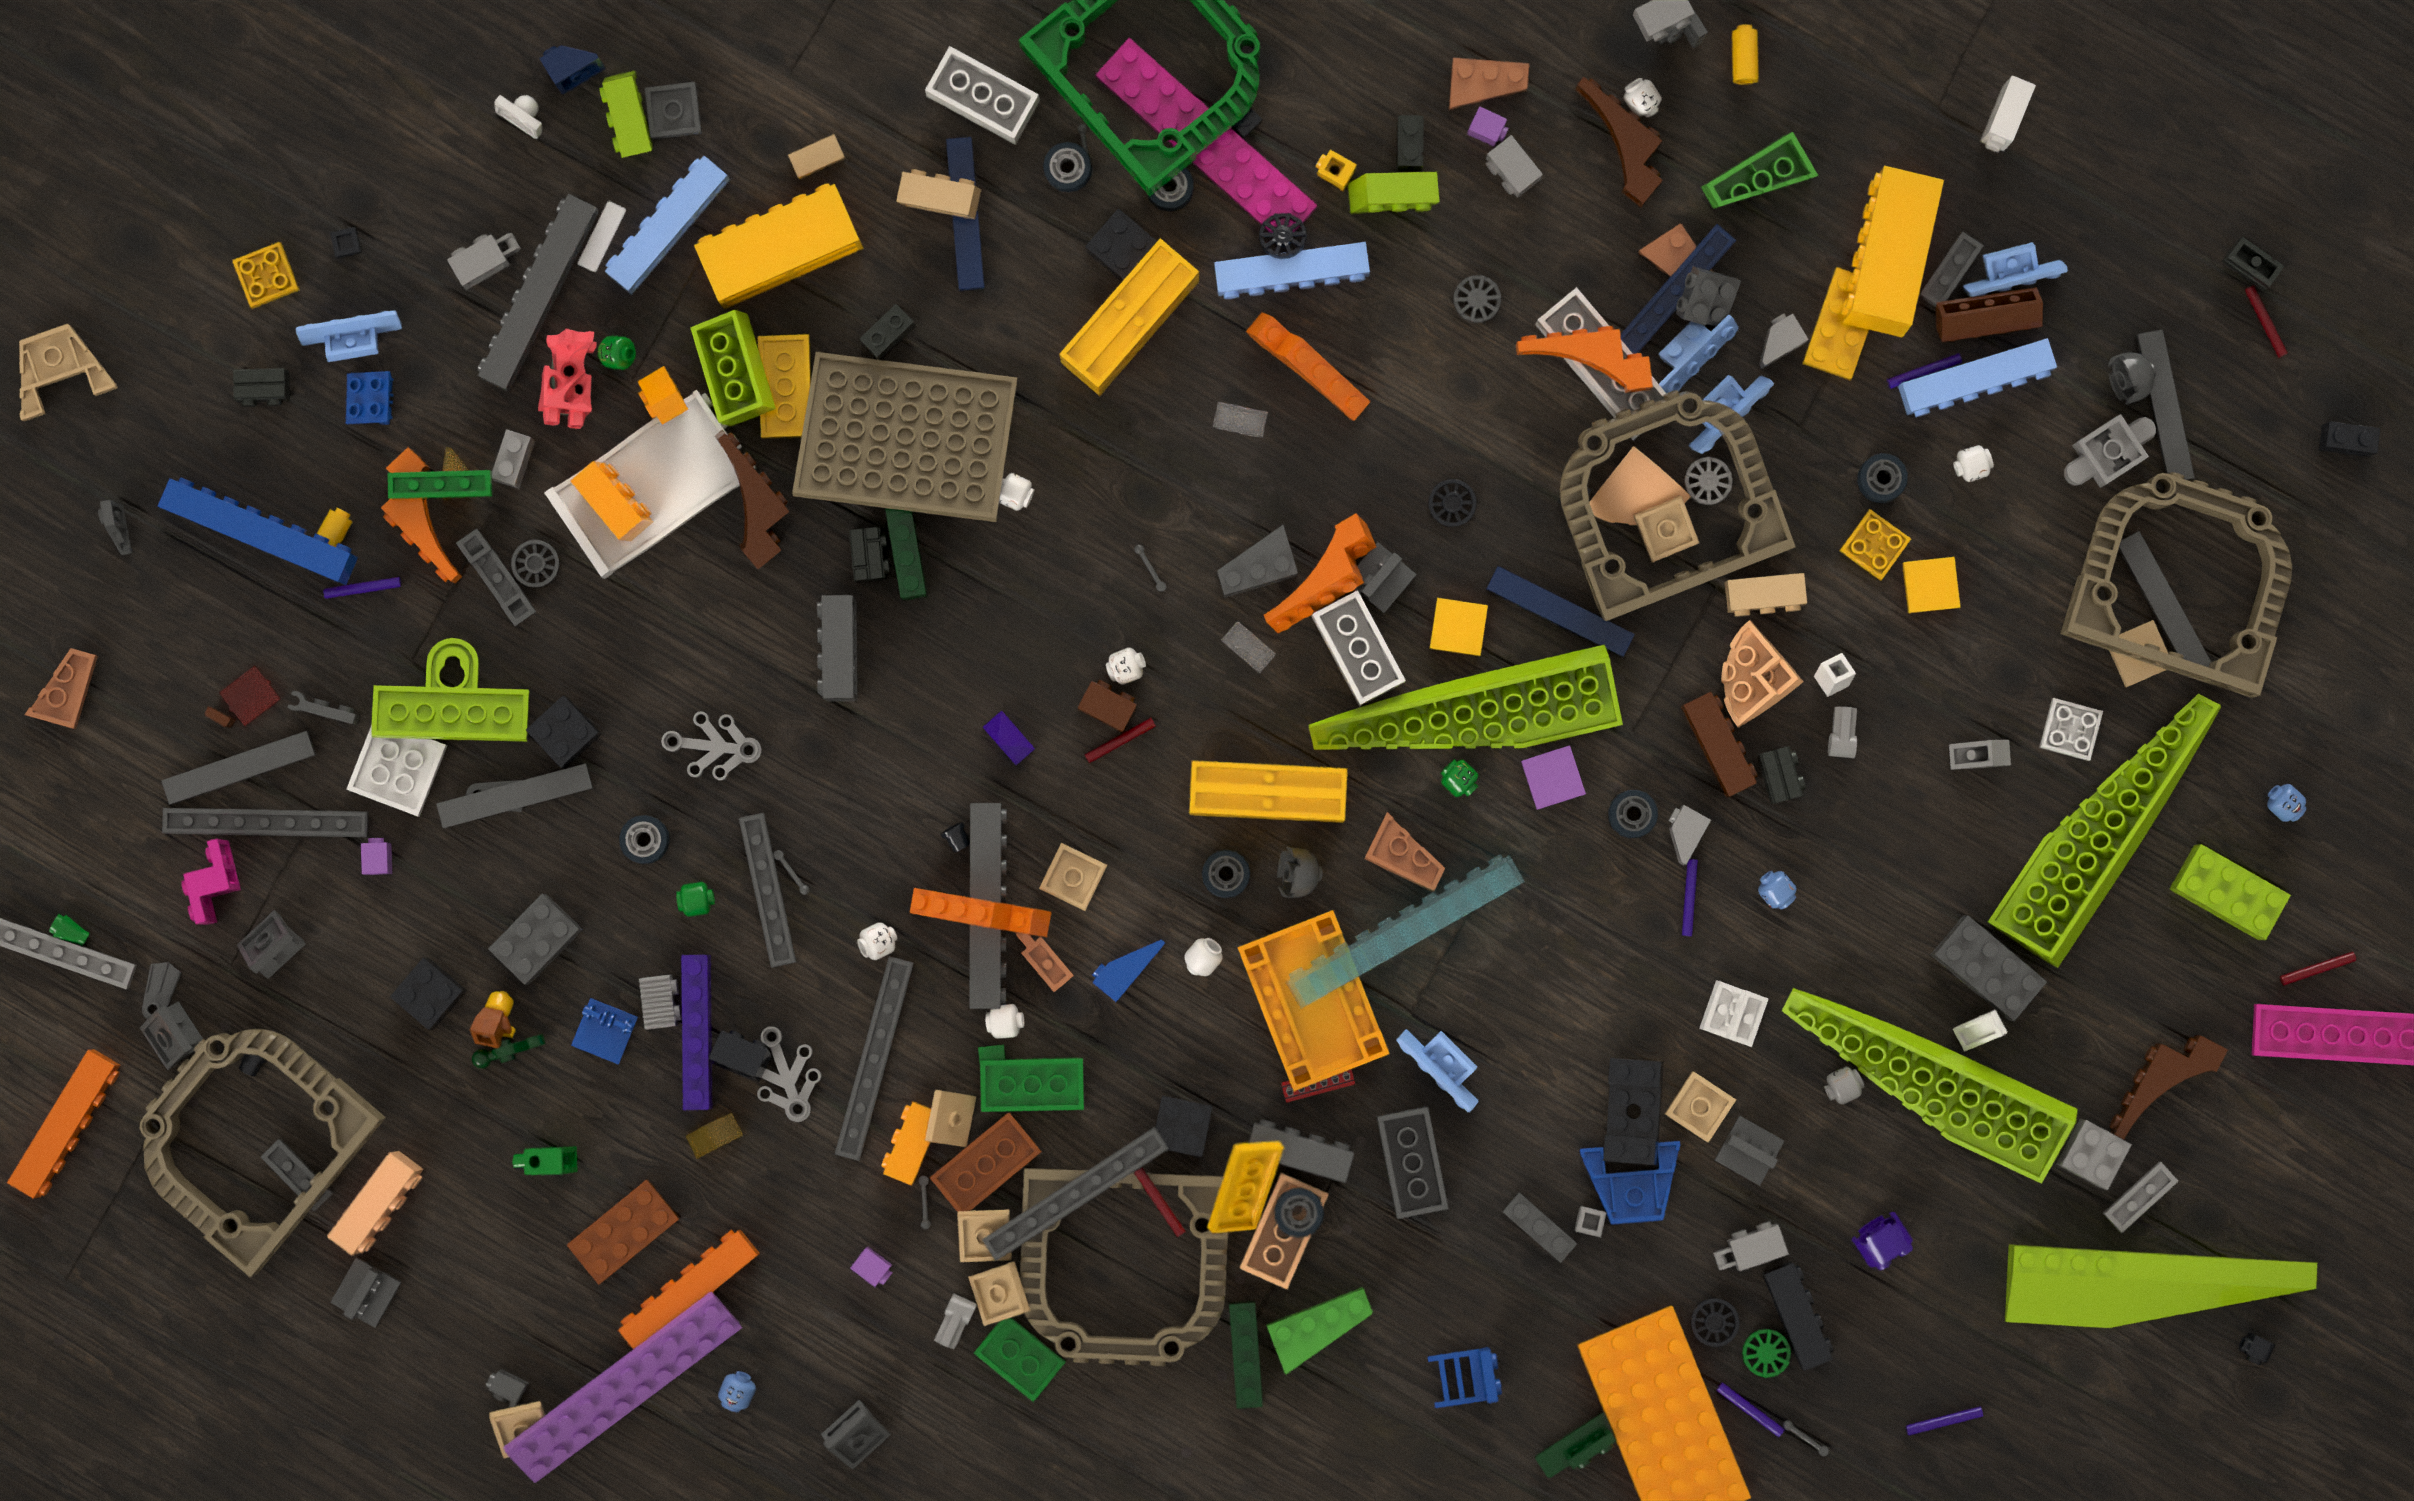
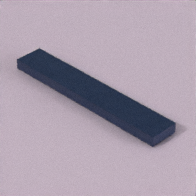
M972 137L946 139L950 181L959 182V179L962 178L974 181L976 186ZM977 207L975 219L953 215L959 291L984 289Z
M1718 224L1714 226L1620 334L1621 340L1633 354L1639 353L1676 311L1677 301L1683 295L1686 276L1691 272L1692 267L1695 266L1710 271L1736 242V239Z
M1497 566L1486 590L1598 646L1605 645L1606 650L1621 657H1624L1635 635L1609 621H1604L1603 618Z

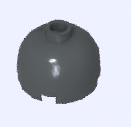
M2135 352L2122 353L2111 357L2108 367L2113 366V373L2109 374V380L2119 400L2125 399L2126 402L2124 404L2128 405L2147 397L2155 383V366L2146 357Z
M1287 846L1286 849L1288 851H1282L1278 862L1277 878L1282 877L1283 886L1278 885L1281 895L1285 898L1304 897L1312 893L1318 881H1321L1323 875L1322 867L1319 866L1318 860L1310 851L1305 848Z

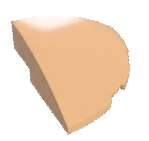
M1633 446L1589 503L1595 517L1610 523L1617 522L1632 526L1637 525L1633 514L1666 502L1679 495L1682 496L1684 503H1686L1690 495L1659 466Z
M1750 620L1735 635L1730 644L1731 650L1727 661L1723 663L1721 681L1724 684L1726 708L1737 727H1740L1779 702L1804 681Z

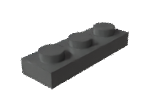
M1962 232L1919 296L1935 307L1937 302L1946 301L1983 245Z
M281 1138L261 1156L269 1167L298 1196L303 1191L307 1193L312 1187L309 1183L316 1174ZM328 1188L311 1209L314 1212L317 1211L334 1192Z
M1519 1192L1502 1211L1560 1263L1577 1245L1571 1237Z

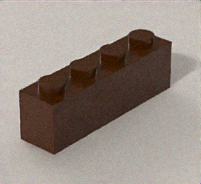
M2037 287L1936 303V328L1942 342L2042 327L2043 301Z
M1709 692L1681 706L1726 798L1756 784L1757 772L1751 763L1747 764L1743 756L1746 754L1745 748L1740 740L1736 742L1732 734L1735 729L1730 719L1724 718L1721 712L1723 705L1717 695L1713 696L1712 692Z

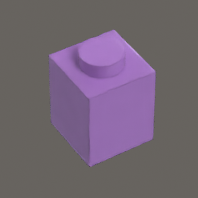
M1479 106L1467 134L1495 147L1497 141L1503 142L1509 129L1505 127L1507 119Z
M368 838V843H361L362 874H392L391 843H384V838Z
M868 1246L850 1268L874 1287L878 1283L884 1285L892 1274L889 1271L892 1264Z

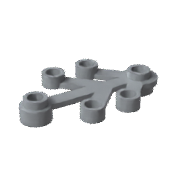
M702 711L694 715L693 721L695 725L703 729L711 741L683 738L675 731L666 732L661 740L662 746L670 752L678 751L680 748L710 751L697 762H692L688 765L687 772L694 778L700 777L703 774V770L724 753L735 754L723 765L714 767L712 771L713 777L719 781L725 780L729 772L740 763H753L758 760L762 751L760 743L754 738H745L736 727L734 718L728 714L722 715L719 718V726L727 730L737 744L726 743L709 722L708 714ZM704 715L706 717L705 723L699 724L697 717ZM726 717L731 719V725L728 727L722 725V720ZM676 737L677 744L673 747L670 746L668 743L669 739ZM746 746L753 747L751 755L745 754L744 749ZM694 765H698L700 768L699 773L696 775L691 773V767ZM719 768L725 770V775L721 778L716 775V771Z
M767 1027L761 1033V1041L770 1047L779 1074L765 1069L762 1078L784 1088L788 1099L773 1093V1090L768 1086L759 1088L757 1096L763 1102L769 1101L784 1108L786 1116L794 1122L804 1121L810 1115L811 1106L808 1099L815 1084L821 1080V1072L816 1068L809 1069L806 1072V1082L799 1095L795 1084L806 1060L812 1056L813 1050L807 1044L800 1045L797 1049V1057L791 1070H789L780 1045L782 1040L781 1031L776 1027ZM770 1032H774L777 1036L774 1042L769 1041L767 1038ZM807 1047L809 1049L807 1057L801 1056V1048ZM811 1071L817 1072L818 1079L816 1081L809 1079ZM763 1089H767L770 1092V1096L767 1099L761 1097ZM796 1104H800L803 1107L802 1113L796 1114L793 1108Z

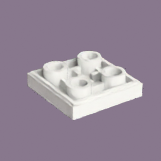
M2052 698L2039 748L2090 761L2103 711Z

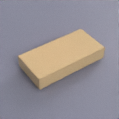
M831 135L788 155L799 179L845 159L835 135Z

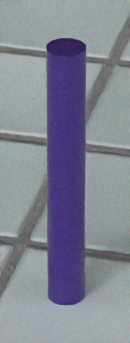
M1958 353L1887 379L1888 386L1891 389L1903 382L1962 363L1961 356Z
M400 577L325 588L323 592L325 599L385 590L401 587Z
M1689 859L1687 862L1682 936H1692L1698 864V860Z
M1724 1383L1718 1386L1717 1392L1777 1437L1781 1436L1784 1428Z
M1980 1406L1906 1425V1431L1909 1436L1983 1417V1411Z

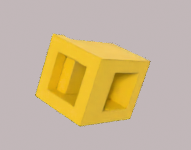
M1332 150L1329 151L1327 156L1322 154L1316 165V168L1319 169L1317 176L1339 187L1342 191L1346 188L1357 167L1355 163ZM1337 167L1339 173L1336 175L1331 174L1330 168Z

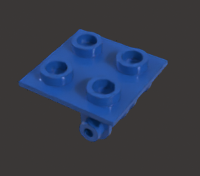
M390 371L347 374L346 424H390V420L393 417L391 416V407L389 405H392L393 401H390L389 397H393V394L390 392H392V382H394Z
M590 998L588 1005L583 1009V1017L571 1046L619 1065L638 1017Z

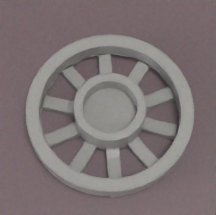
M1704 457L1693 462L1687 469L1684 478L1687 493L1694 501L1704 505L1717 504L1725 499L1732 488L1733 482L1728 466L1723 461L1713 457ZM1707 462V471H1704L1699 463ZM1711 462L1718 464L1714 471H1711ZM1695 466L1700 471L1701 475L1691 473ZM1721 467L1726 472L1721 475L1716 474ZM1689 477L1698 479V482L1689 485ZM1728 477V484L1719 482V479ZM1699 486V492L1694 495L1691 488ZM1717 486L1727 488L1723 495L1716 488ZM1703 491L1707 492V500L1699 498ZM1711 491H1714L1719 498L1711 500Z

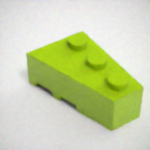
M635 71L607 77L602 83L603 87L599 88L603 103H608L610 111L606 113L608 125L610 128L614 127L616 137L612 138L616 153L621 152L622 158L649 152L653 149L647 120L641 104V95L638 93L635 81L637 79Z
M1437 172L1366 173L1348 184L1351 214L1391 210L1393 212H1403L1416 208V211L1431 210V206L1439 203Z

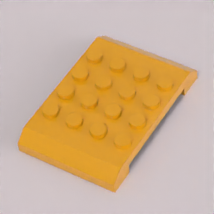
M1333 910L1238 947L1293 1091L1389 1054Z

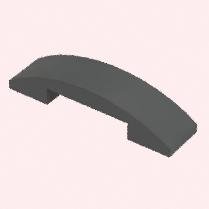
M475 529L456 543L493 593L515 627L536 613V610L516 580L478 529Z

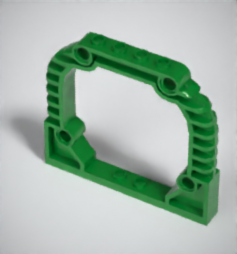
M1072 0L1068 4L1065 2L1019 39L1020 49L1149 196L1196 160V156L1239 122L1252 107L1259 88L1257 61L1260 57V43L1257 39V32L1250 24L1245 25L1240 19L1239 11L1233 5L1229 7L1224 0H1190L1227 42L1228 61L1237 72L1234 84L1223 98L1181 131L1174 128H1166L1159 133L1156 140L1131 139L1124 145L1107 126L1109 122L1101 112L1096 113L1091 108L1092 102L1084 93L1080 95L1064 77L1068 73L1071 49H1077L1085 42V28L1118 0ZM1070 29L1079 31L1076 36H1068L1066 34ZM1245 46L1252 47L1254 51L1249 54H1245L1241 51V49ZM1168 140H1173L1177 145L1173 148H1167L1164 146V143Z

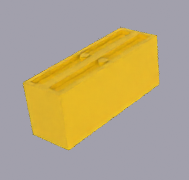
M1884 166L1880 173L1875 174L1874 180H1871L1868 189V195L1872 197H1870L1869 203L1865 205L1862 217L1866 221L1863 228H1860L1857 242L1861 243V245H1859L1858 251L1855 252L1852 261V267L1856 268L1852 276L1850 275L1846 290L1850 291L1847 300H1844L1841 314L1845 315L1844 324L1902 338L1909 330L1914 318L1944 180Z
M829 184L821 185L811 195H798L788 205H775L765 215H752L746 218V223L737 227L735 224L723 228L721 230L722 233L714 237L707 235L698 240L699 243L694 245L717 300L723 309L863 249L835 184L831 186Z
M1160 238L1059 354L1061 363L1100 396L1199 283V271Z
M1192 761L1190 815L1343 823L1345 821L1347 769Z

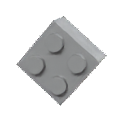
M2079 1119L2056 1164L2095 1186L2108 1190L2132 1144L2087 1120Z

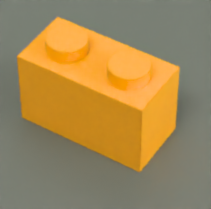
M664 366L637 381L642 389L638 394L644 402L648 413L652 419L657 416L662 425L688 410L677 386Z

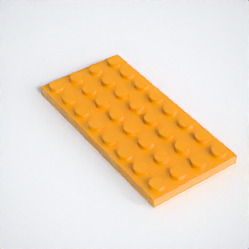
M1670 1305L1577 1344L1640 1501H1745L1751 1498L1673 1306Z

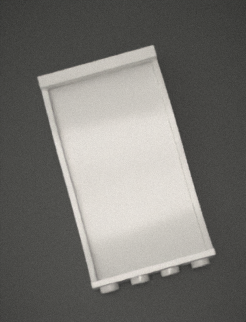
M695 390L692 392V395L684 399L688 407L687 411L663 425L657 417L596 460V462H604L607 465L610 463L620 474L617 477L623 485L627 483L636 494L633 496L639 504L644 503L652 513L649 517L654 522L631 542L619 540L571 483L570 480L577 474L544 492L602 578L606 579L614 571L660 542L702 510L740 486L732 463L725 450L715 438V435L721 430L728 435L724 430L728 425L718 423L717 416L710 409L713 403L706 393L701 395Z

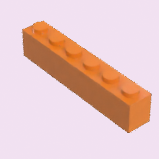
M95 1049L87 1050L8 1180V1184L33 1199L40 1198L41 1195L45 1196L52 1186L50 1182L55 1173L58 1174L66 1163L63 1160L68 1151L72 1152L79 1142L77 1136L82 1129L85 1130L91 1123L93 1118L91 1113L94 1108H98L103 1103L106 1094H104L108 1085H113L120 1074L117 1071L120 1064Z
M733 1230L729 1231L720 1239L723 1244L717 1249H714L712 1246L700 1255L703 1259L696 1266L693 1263L689 1264L680 1272L683 1277L677 1282L671 1279L660 1288L663 1293L655 1299L651 1296L640 1305L643 1308L642 1311L636 1316L632 1312L621 1321L623 1326L618 1331L633 1349L708 1293L714 1292L760 1254L741 1230L736 1233Z

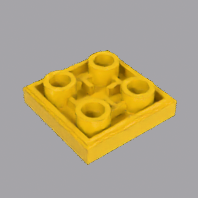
M280 242L232 260L252 309L299 290Z
M1869 509L1839 551L1881 581L1911 538Z
M1955 557L1902 563L1908 614L1960 608Z
M1437 598L1430 649L1480 656L1488 605Z

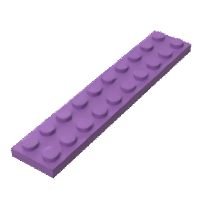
M711 1291L503 1447L505 1453L536 1483L742 1328L740 1322Z

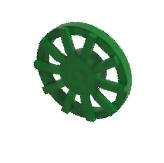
M1760 1329L1750 1334L1745 1340L1742 1348V1357L1746 1367L1752 1373L1760 1377L1769 1378L1779 1375L1786 1369L1790 1362L1791 1349L1786 1338L1779 1332L1772 1329ZM1767 1333L1766 1342L1763 1343L1759 1334ZM1771 1334L1779 1337L1773 1344H1770ZM1754 1337H1756L1760 1344L1758 1347L1750 1344ZM1783 1341L1786 1348L1776 1349L1775 1347ZM1748 1347L1756 1350V1354L1747 1355ZM1786 1352V1359L1778 1357L1777 1353ZM1757 1358L1758 1361L1751 1366L1748 1359ZM1775 1360L1783 1363L1779 1369L1774 1363ZM1761 1362L1764 1363L1763 1373L1755 1370ZM1768 1364H1771L1774 1372L1767 1373Z

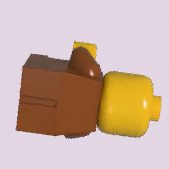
M492 992L485 1007L475 1017L470 1028L475 1044L499 1048L503 1036L513 1038L516 1030L510 1025L508 1019L513 1007V999L507 992Z

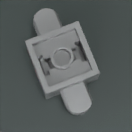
M2121 414L2072 445L2079 457L2066 465L2064 469L2066 481L2072 485H2081L2093 477L2101 488L2149 457L2142 445L2154 437L2156 433L2155 424L2150 419L2143 417L2128 425Z

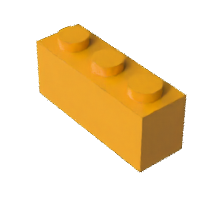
M912 1102L911 1106H905L901 1119L905 1120L902 1129H896L891 1143L895 1144L891 1154L886 1153L881 1167L885 1168L883 1174L909 1185L914 1184L930 1145V1142L925 1141L931 1108L917 1102Z

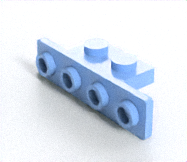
M2028 243L1983 255L1987 279L1965 284L1963 288L1970 297L1983 296L1996 290L1999 292L2008 291L2012 286L2019 284L2031 285L2036 283V280L2042 278L2054 279L2061 276V273L2068 272V269L2061 260L2038 265L2035 245Z
M383 311L365 316L359 315L353 318L296 327V334L303 346L325 342L327 361L332 362L378 354L377 333L400 330L402 326L396 311Z
M1727 315L1712 331L1702 324L1690 322L1659 353L1660 358L1673 368L1659 383L1666 393L1674 390L1679 392L1682 385L1692 376L1696 375L1699 369L1710 358L1714 357L1727 341L1734 337L1739 329L1734 318Z
M1728 375L1703 400L1726 405L1742 417L1751 410V406L1758 399L1768 394L1769 389L1774 383L1764 376H1759L1744 391L1735 379ZM1708 422L1703 423L1706 429L1689 445L1692 450L1700 454L1709 451L1715 445V441L1722 436L1719 430Z
M1407 1029L1403 1031L1397 1038L1400 1048L1406 1054H1410L1418 1062L1419 1067L1424 1072L1429 1073L1436 1080L1437 1085L1454 1098L1455 1103L1460 1108L1470 1112L1476 1106L1478 1100L1461 1083L1476 1070L1477 1066L1442 1031L1425 1047Z

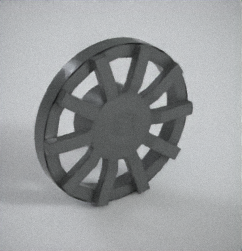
M1483 275L1469 276L1458 284L1454 292V307L1457 313L1466 321L1483 323L1493 318L1498 312L1501 304V293L1497 284L1490 278ZM1472 280H1480L1479 287L1477 289L1475 288ZM1484 281L1490 284L1487 289L1482 290ZM1469 282L1472 290L1469 291L1462 286ZM1494 288L1496 295L1487 296V293ZM1461 290L1468 296L1458 298V293ZM1497 299L1495 307L1487 302V300ZM1467 301V305L1460 309L1458 302ZM1485 306L1493 310L1488 316L1484 310ZM1469 308L1473 309L1471 317L1464 313ZM1476 310L1481 311L1483 318H1475Z
M529 540L522 543L515 550L511 560L512 571L516 579L522 584L533 588L543 587L551 583L557 576L560 566L556 550L550 544L541 540ZM537 544L544 546L540 554L537 553ZM532 545L533 553L530 554L525 547ZM549 549L553 555L544 558V554ZM523 551L527 557L526 559L517 558L518 554ZM555 559V566L546 564L547 561ZM516 562L524 563L525 567L517 570ZM545 568L554 570L550 577L544 571ZM528 570L529 572L525 579L521 578L519 573ZM540 573L547 579L541 583L539 582ZM532 574H535V583L528 582Z

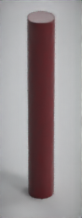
M2253 285L2245 289L2278 358L2288 354L2255 286Z
M1149 718L1086 753L1085 757L1091 763L1156 727L1152 718Z
M2352 951L2281 975L2280 981L2284 986L2355 962L2356 956Z
M1141 1167L1134 1172L1175 1235L1178 1237L1186 1232L1145 1170Z

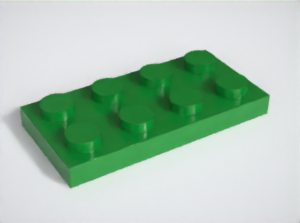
M1083 1058L980 1060L981 1112L1084 1110Z

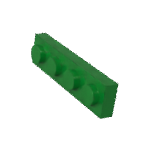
M491 470L388 473L389 499L492 497Z

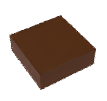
M208 706L204 713L207 718L226 728H232L236 722L235 719L213 707Z

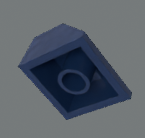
M562 45L547 49L543 53L544 56L539 58L562 95L606 69L596 53Z

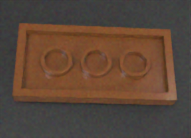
M1008 1112L934 1173L930 1179L957 1212L971 1211L1042 1151L1012 1114Z
M647 1179L569 1242L567 1246L597 1284L600 1285L680 1218Z

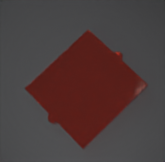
M253 666L219 692L230 706L229 711L234 712L244 726L281 700L271 687V681L266 680L256 666Z

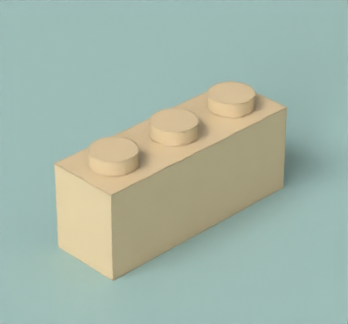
M912 169L911 173L902 172L896 202L907 207L975 219L981 189L976 187L974 181L960 178L959 182L950 181L951 177L936 174L935 178L926 176L924 171Z
M1804 573L1727 580L1725 582L1728 613L1735 612V617L1748 616L1750 611L1760 610V614L1776 613L1775 608H1785L1786 612L1800 611L1801 606L1807 604Z

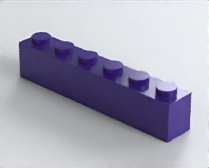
M681 955L683 1110L712 1109V1062L709 1060L712 1052L711 955Z

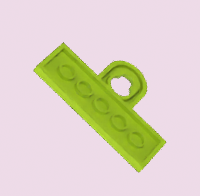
M445 639L434 645L428 654L426 687L374 685L371 736L372 738L527 742L529 690L478 688L479 660L474 648L468 642L461 639ZM452 656L459 658L460 666L465 673L463 682L457 687H447L440 681V671L445 666L447 658Z

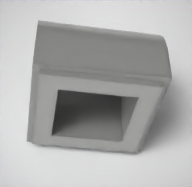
M1580 1206L1575 1231L1601 1237L1606 1212Z

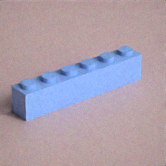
M705 156L701 160L697 158L688 169L690 171L684 179L680 178L673 185L671 195L659 201L656 206L657 211L653 216H647L640 224L639 228L641 230L635 237L631 235L622 246L624 248L618 256L614 255L607 262L606 267L608 268L605 272L631 295L729 182L728 175Z
M1366 242L1302 250L1296 256L1288 259H1278L1270 255L1214 262L1218 296H1224V299L1238 298L1239 293L1249 292L1250 296L1264 294V290L1274 289V292H1285L1291 286L1308 289L1315 287L1314 283L1324 282L1326 286L1336 285L1340 283L1339 280L1350 279V282L1364 281L1365 277L1369 276L1370 273Z
M2047 338L1903 382L1898 388L1907 415L1914 413L1915 417L1930 413L1929 409L1939 406L1940 410L1954 406L1953 401L1962 398L1964 402L1979 398L1978 394L1985 391L1988 392V395L2003 391L2002 386L2012 384V387L2026 384V379L2036 376L2037 380L2051 376L2050 371L2056 369L2057 365Z

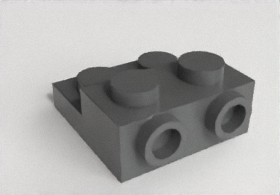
M1693 266L1691 272L1686 276L1683 295L1677 301L1676 315L1684 320L1716 327L1729 315L1741 281L1731 276Z

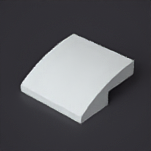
M1716 980L1699 1029L1752 1047L1768 998Z

